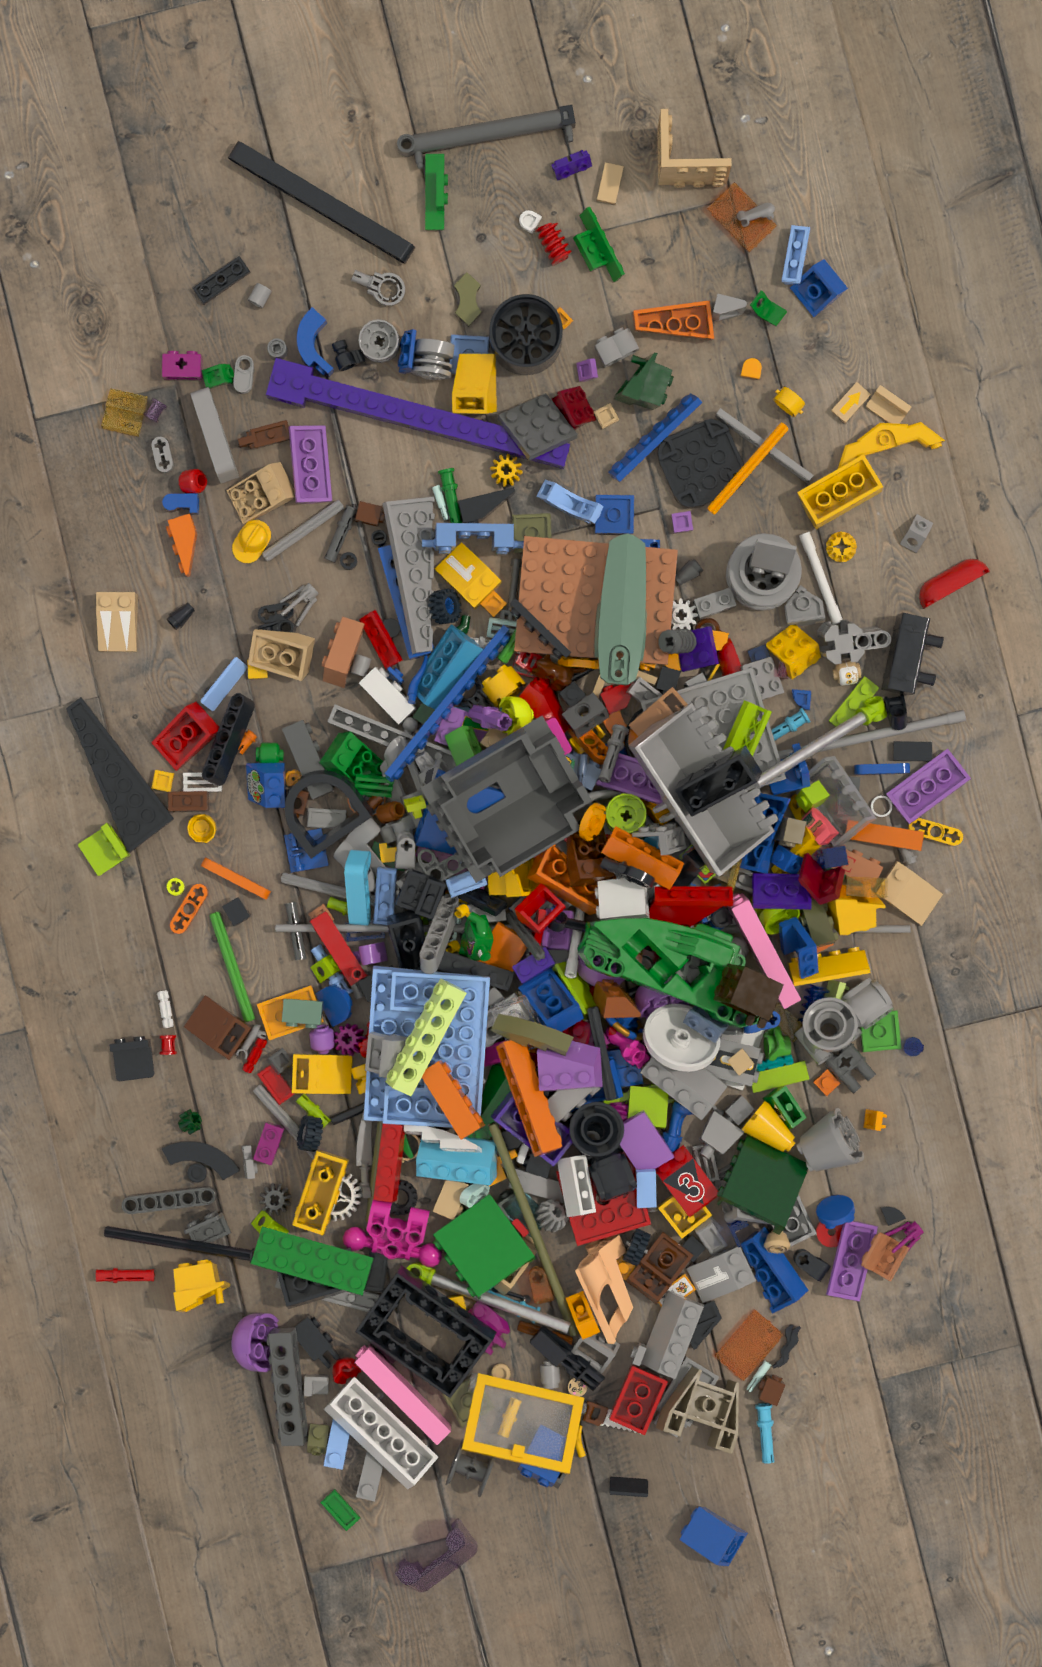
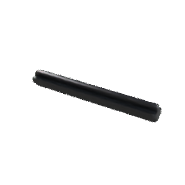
M593 1006L587 1009L594 1046L600 1048L605 1100L612 1101L617 1096L599 1009L597 1006Z

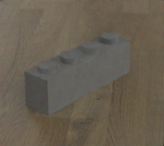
M301 720L282 728L302 776L312 771L325 770L319 764L321 760L318 754L320 747L317 740L313 741L310 734L313 731L309 722L305 724V721ZM314 783L308 785L307 789L312 800H315L333 792L334 785Z

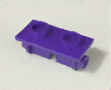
M580 150L571 154L570 158L572 161L570 162L567 157L555 160L551 164L557 181L592 167L590 154H588L587 150Z

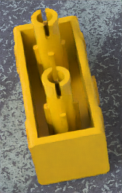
M319 1149L316 1151L299 1205L295 1211L293 1226L320 1235L325 1234L331 1220L330 1216L334 1204L336 1205L340 1195L339 1189L346 1174L349 1159Z

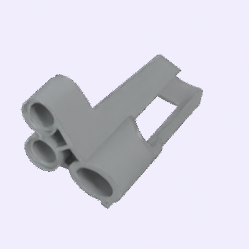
M372 818L368 819L347 836L346 840L336 849L333 857L345 869L350 850L370 851V868L374 876L377 877V868L385 867V865L368 844L381 831L380 826ZM370 891L369 894L375 895L376 891ZM397 894L395 895L394 914L405 912L406 908L396 906Z

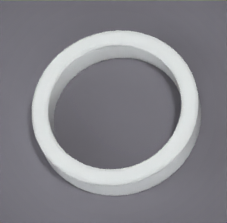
M877 796L872 800L870 808L875 816L885 817L892 811V802L886 796ZM878 798H884L890 804L889 811L884 815L877 814L873 809V803Z

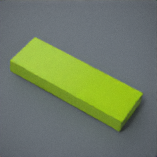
M805 1061L760 1071L757 1083H753L752 1086L753 1093L810 1080Z

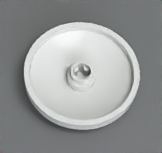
M669 1004L659 1007L650 1014L643 1029V1039L649 1053L664 1066L684 1072L697 1071L707 1067L713 1062L720 1048V1038L714 1043L683 1023L688 1011L693 1008L691 1006Z

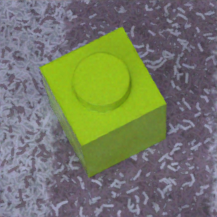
M818 780L810 784V787L801 789L795 799L798 805L807 813L811 808H817L822 805L830 795Z

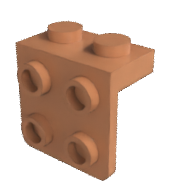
M880 1232L873 1237L871 1241L872 1246L863 1255L861 1266L875 1272L888 1281H892L909 1247L903 1245L895 1253H892V1249L900 1242Z

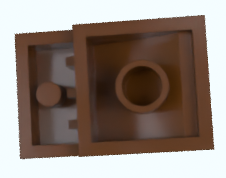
M662 1232L626 1282L657 1305L694 1255Z

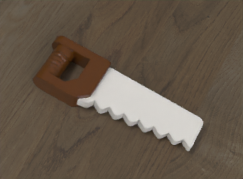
M587 1400L583 1421L597 1426L606 1424L607 1427L611 1425L613 1428L617 1427L623 1430L628 1429L629 1432L632 1431L609 1420L608 1417L611 1409ZM594 1408L600 1409L598 1416L591 1419Z

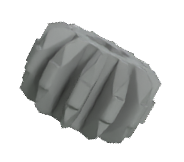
M550 1199L542 1202L535 1212L537 1215L536 1220L541 1223L539 1227L543 1226L545 1232H557L563 1229L569 1220L566 1216V1211L563 1209L564 1205H560L559 1200L554 1201Z

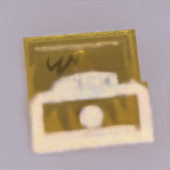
M110 388L101 428L139 437L148 397Z

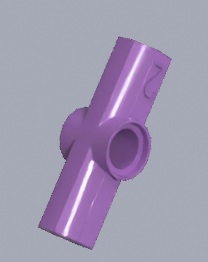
M473 705L469 710V717L472 718V721L480 723L483 728L507 731L512 726V719L508 714L500 712L499 708Z

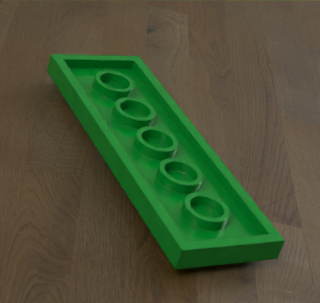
M262 1226L251 1264L363 1296L374 1258Z

